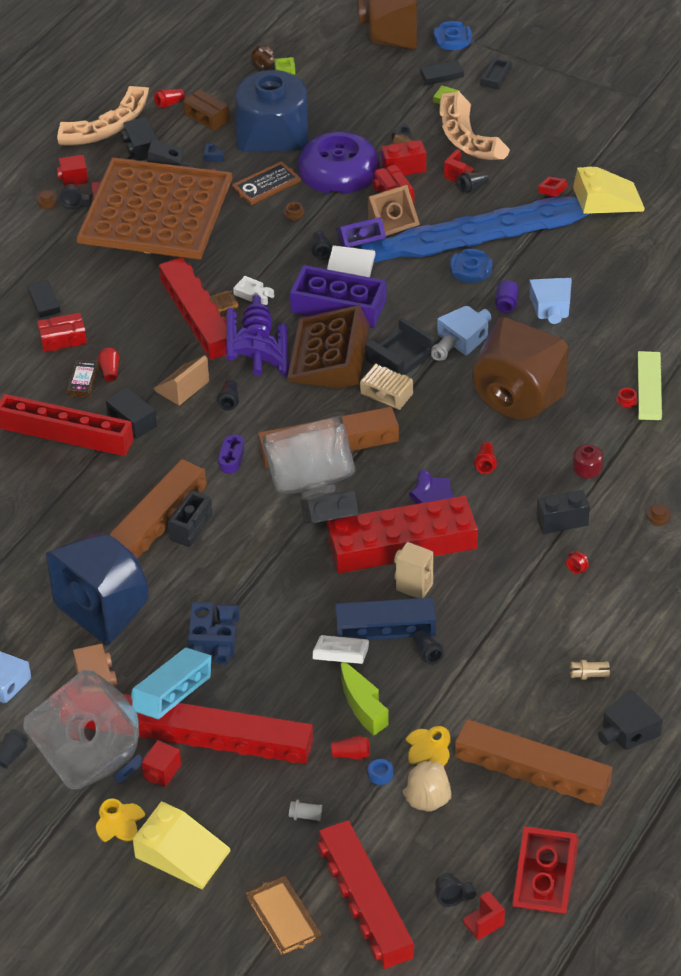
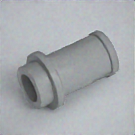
M445 335L438 344L432 347V357L437 361L446 359L448 352L456 345L455 339L450 335Z
M296 800V802L291 801L289 817H294V820L302 818L320 822L322 805L300 803L299 800Z

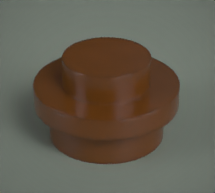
M44 190L37 195L36 200L41 208L50 209L55 206L57 195L53 191Z
M290 202L284 209V216L292 221L301 219L305 214V210L299 202Z
M655 504L647 510V518L655 526L665 525L671 516L670 509L665 505Z

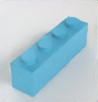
M184 648L133 688L131 693V699L133 700L132 711L156 719L161 718L210 678L211 655Z

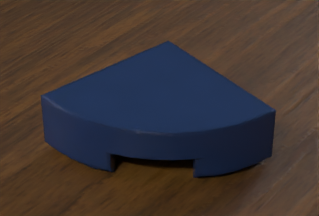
M206 143L203 155L204 161L224 162V152L218 149L215 144Z
M138 754L131 759L113 778L118 783H122L142 765L143 759Z

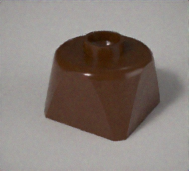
M357 0L359 24H367L368 38L372 44L417 50V0Z
M502 317L495 323L476 359L472 371L474 386L482 400L497 413L516 420L532 419L566 394L569 346L559 337Z

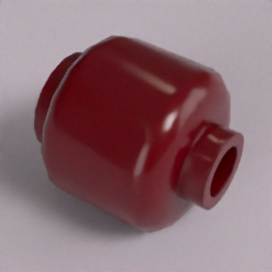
M589 444L576 448L573 453L572 467L575 474L584 479H591L601 473L603 465L602 451L598 447Z

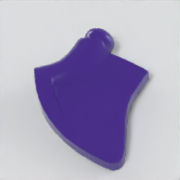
M422 470L418 473L417 487L409 492V496L415 504L454 498L450 489V479L431 477L427 470Z

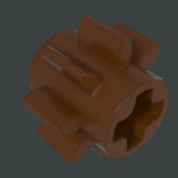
M258 45L250 55L253 60L251 64L257 69L269 68L275 59L272 55L274 50L268 45H263V47Z

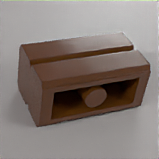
M199 89L183 101L184 114L213 131L229 122V106L224 101L221 102L214 98L210 93L207 94Z

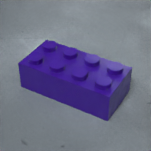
M303 265L290 292L292 313L312 316L360 305L370 323L369 328H375L387 300L386 280Z

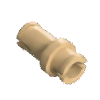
M586 660L570 662V669H577L570 672V677H580L581 680H586L587 677L609 678L610 670H599L609 668V662H587Z

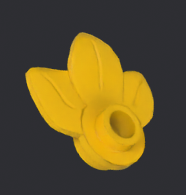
M435 726L429 730L417 729L406 738V741L412 745L408 755L410 765L429 760L430 762H438L444 767L449 760L450 753L447 747L450 744L451 735L445 727ZM437 735H442L439 740L433 739Z
M108 799L102 803L99 809L100 819L96 824V832L104 842H107L113 836L124 841H131L138 833L135 821L142 819L145 816V812L136 804L123 805L117 799Z

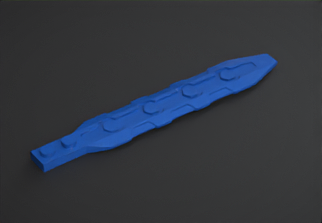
M551 197L533 201V203L513 208L506 207L472 217L456 218L454 221L410 228L395 237L355 245L354 248L375 251L374 262L397 257H425L442 253V251L463 246L470 247L482 244L485 241L503 237L510 238L539 229H551L569 225L591 213H583L577 197Z

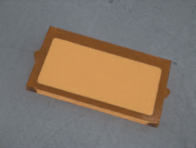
M286 876L270 883L264 882L263 886L246 893L247 899L281 955L296 948H304L305 944L322 937Z

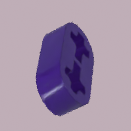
M229 435L223 441L218 461L219 469L224 473H234L240 467L245 450L244 439L241 436Z

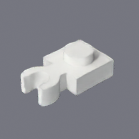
M244 276L233 288L234 295L251 302L254 295H259L261 297V304L264 305L268 304V297H274V290L272 288H263L262 282Z

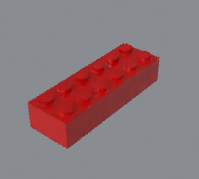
M466 495L327 520L328 542L338 574L394 564L397 551L402 550L407 542L433 551V556L477 549L478 529Z

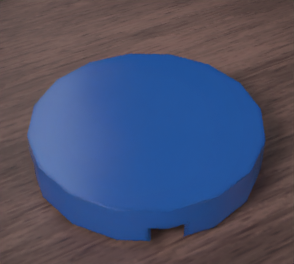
M456 21L444 22L440 24V27H436L433 32L434 43L446 50L462 49L468 46L472 39L471 29L468 26L467 28L463 26V23Z
M477 249L462 250V253L458 254L457 252L451 258L450 272L453 277L466 283L480 282L488 278L492 273V259H489L485 252Z

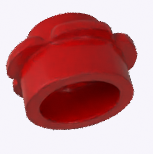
M622 388L616 397V402L623 408H631L638 403L637 393L632 388Z
M571 552L566 560L567 568L574 574L585 572L589 567L588 558L581 552Z

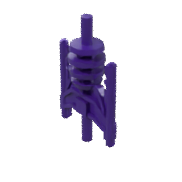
M254 295L252 297V304L244 310L243 326L237 333V326H235L237 320H235L237 313L234 312L233 308H227L226 359L232 361L236 359L237 354L253 358V374L255 376L262 374V360L267 361L278 367V372H281V376L286 377L289 370L287 325L281 324L277 326V337L279 338L277 341L273 336H270L272 321L269 309L261 304V297L259 295Z

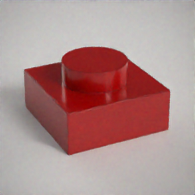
M548 177L538 186L539 193L550 197H557L567 188V180Z

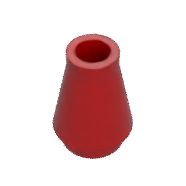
M159 89L158 92L154 93L155 105L162 109L185 99L182 89Z
M104 348L98 355V362L102 369L104 380L107 382L117 380L120 356L113 348Z
M483 442L480 445L474 460L475 468L482 474L491 473L497 466L493 445L489 442Z
M358 735L339 742H332L333 758L364 760V758L370 757L368 737Z

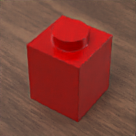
M84 155L59 158L60 167H56L58 180L62 179L64 187L68 184L81 185L88 183Z
M157 740L142 761L143 777L150 783L166 787L181 766L180 749Z

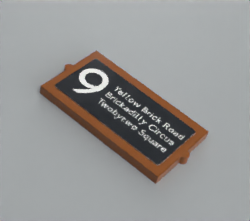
M280 161L232 184V189L239 194L240 198H244L250 205H253L301 182V178L293 172L292 168H288Z

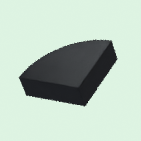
M405 123L400 125L391 133V139L399 143L410 142L411 132L409 126Z

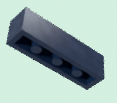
M433 598L335 604L337 637L368 640L414 637L416 632L421 630L425 631L429 636H436V616Z

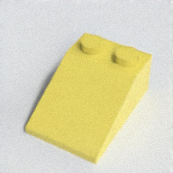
M598 167L577 168L573 189L584 214L644 211V206L633 182Z
M162 801L133 838L135 858L200 889L205 887L230 852V848L184 811Z

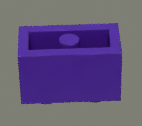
M381 217L336 228L341 247H351L386 238Z

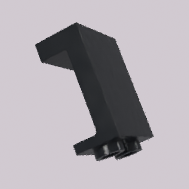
M401 318L398 330L378 344L370 340L365 344L366 361L372 365L377 364L378 366L386 367L397 374L407 375L432 356L431 349L434 346V337L416 327L413 323Z

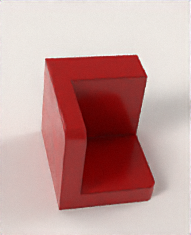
M458 149L444 162V178L457 183V178L462 173H474L473 167L461 162V151Z
M487 891L480 896V908L464 917L463 924L477 940H480L504 925L505 909Z

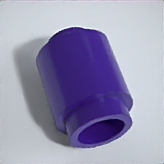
M506 280L498 284L495 305L500 312L509 313L516 307L519 287L515 282Z

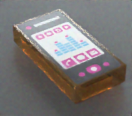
M76 360L67 389L68 396L90 398L99 368L98 361Z

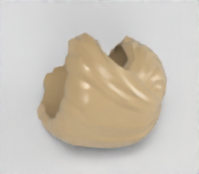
M423 761L410 771L408 786L403 790V795L411 807L431 812L447 804L448 800H451V787L443 765L438 762Z

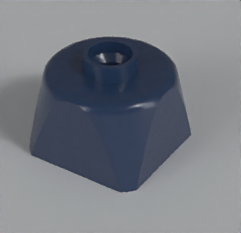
M266 70L249 75L237 85L235 90L237 148L243 152L294 151L304 148L308 143L307 88L300 78L285 71Z
M96 532L46 553L54 603L58 609L105 646L110 645L148 600V584L138 559L121 542L108 534Z

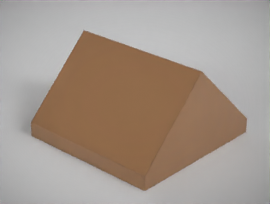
M407 185L368 197V220L381 217L386 236L420 225Z
M204 355L183 364L155 386L154 390L179 406L209 382L207 357Z

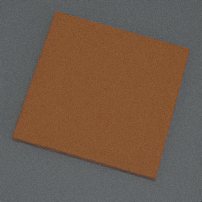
M112 158L78 233L77 243L201 260L232 181V173Z

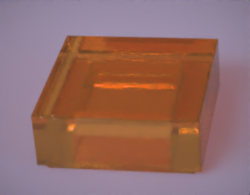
M230 290L210 296L212 304L215 303L218 307L219 315L226 313L227 308L238 309V302Z

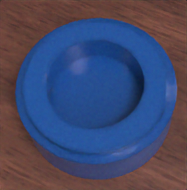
M385 759L373 760L368 765L369 780L377 785L389 783L393 778V765Z

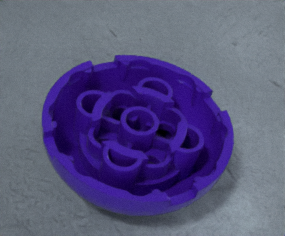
M344 131L328 132L313 138L304 146L298 159V173L302 181L309 187L328 194L329 191H341V194H347L369 186L374 180V172L379 170L380 167L379 156L374 146L362 136Z

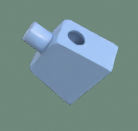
M571 278L530 280L529 297L538 318L548 319L550 323L557 324L562 318L569 316Z
M464 306L437 319V335L442 339L445 335L452 336L456 343L454 347L467 356L487 338L488 322L491 320V314L486 309L477 313L469 306Z
M0 651V702L7 703L31 679L29 662Z

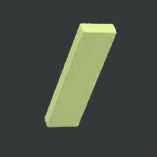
M638 351V417L640 420L662 419L660 352Z

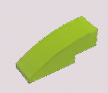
M342 662L341 680L348 704L361 724L375 736L389 725L388 709L379 702V689L348 663Z

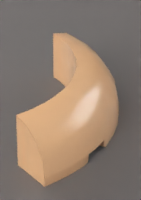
M129 86L125 97L120 102V106L115 111L110 110L99 116V120L87 122L86 120L60 122L57 135L58 144L65 146L89 144L109 138L124 129L123 122L134 120L142 111L147 100L149 88Z
M459 91L442 94L440 102L442 127L449 140L457 148L480 159L498 160L508 156L510 149L498 137H484L473 134L469 118L471 104Z

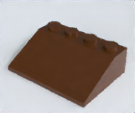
M360 305L299 318L287 378L289 382L337 389L351 387L360 383L365 344L370 325Z

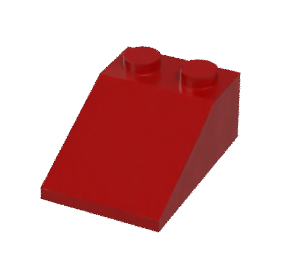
M532 827L523 828L513 907L560 914L567 913L579 838L576 833Z

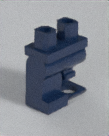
M192 602L188 638L189 649L215 656V662L218 664H228L230 657H234L237 630L233 622H238L240 619L239 605L216 604L217 619L220 624H215L214 603ZM206 610L209 614L197 615V611Z

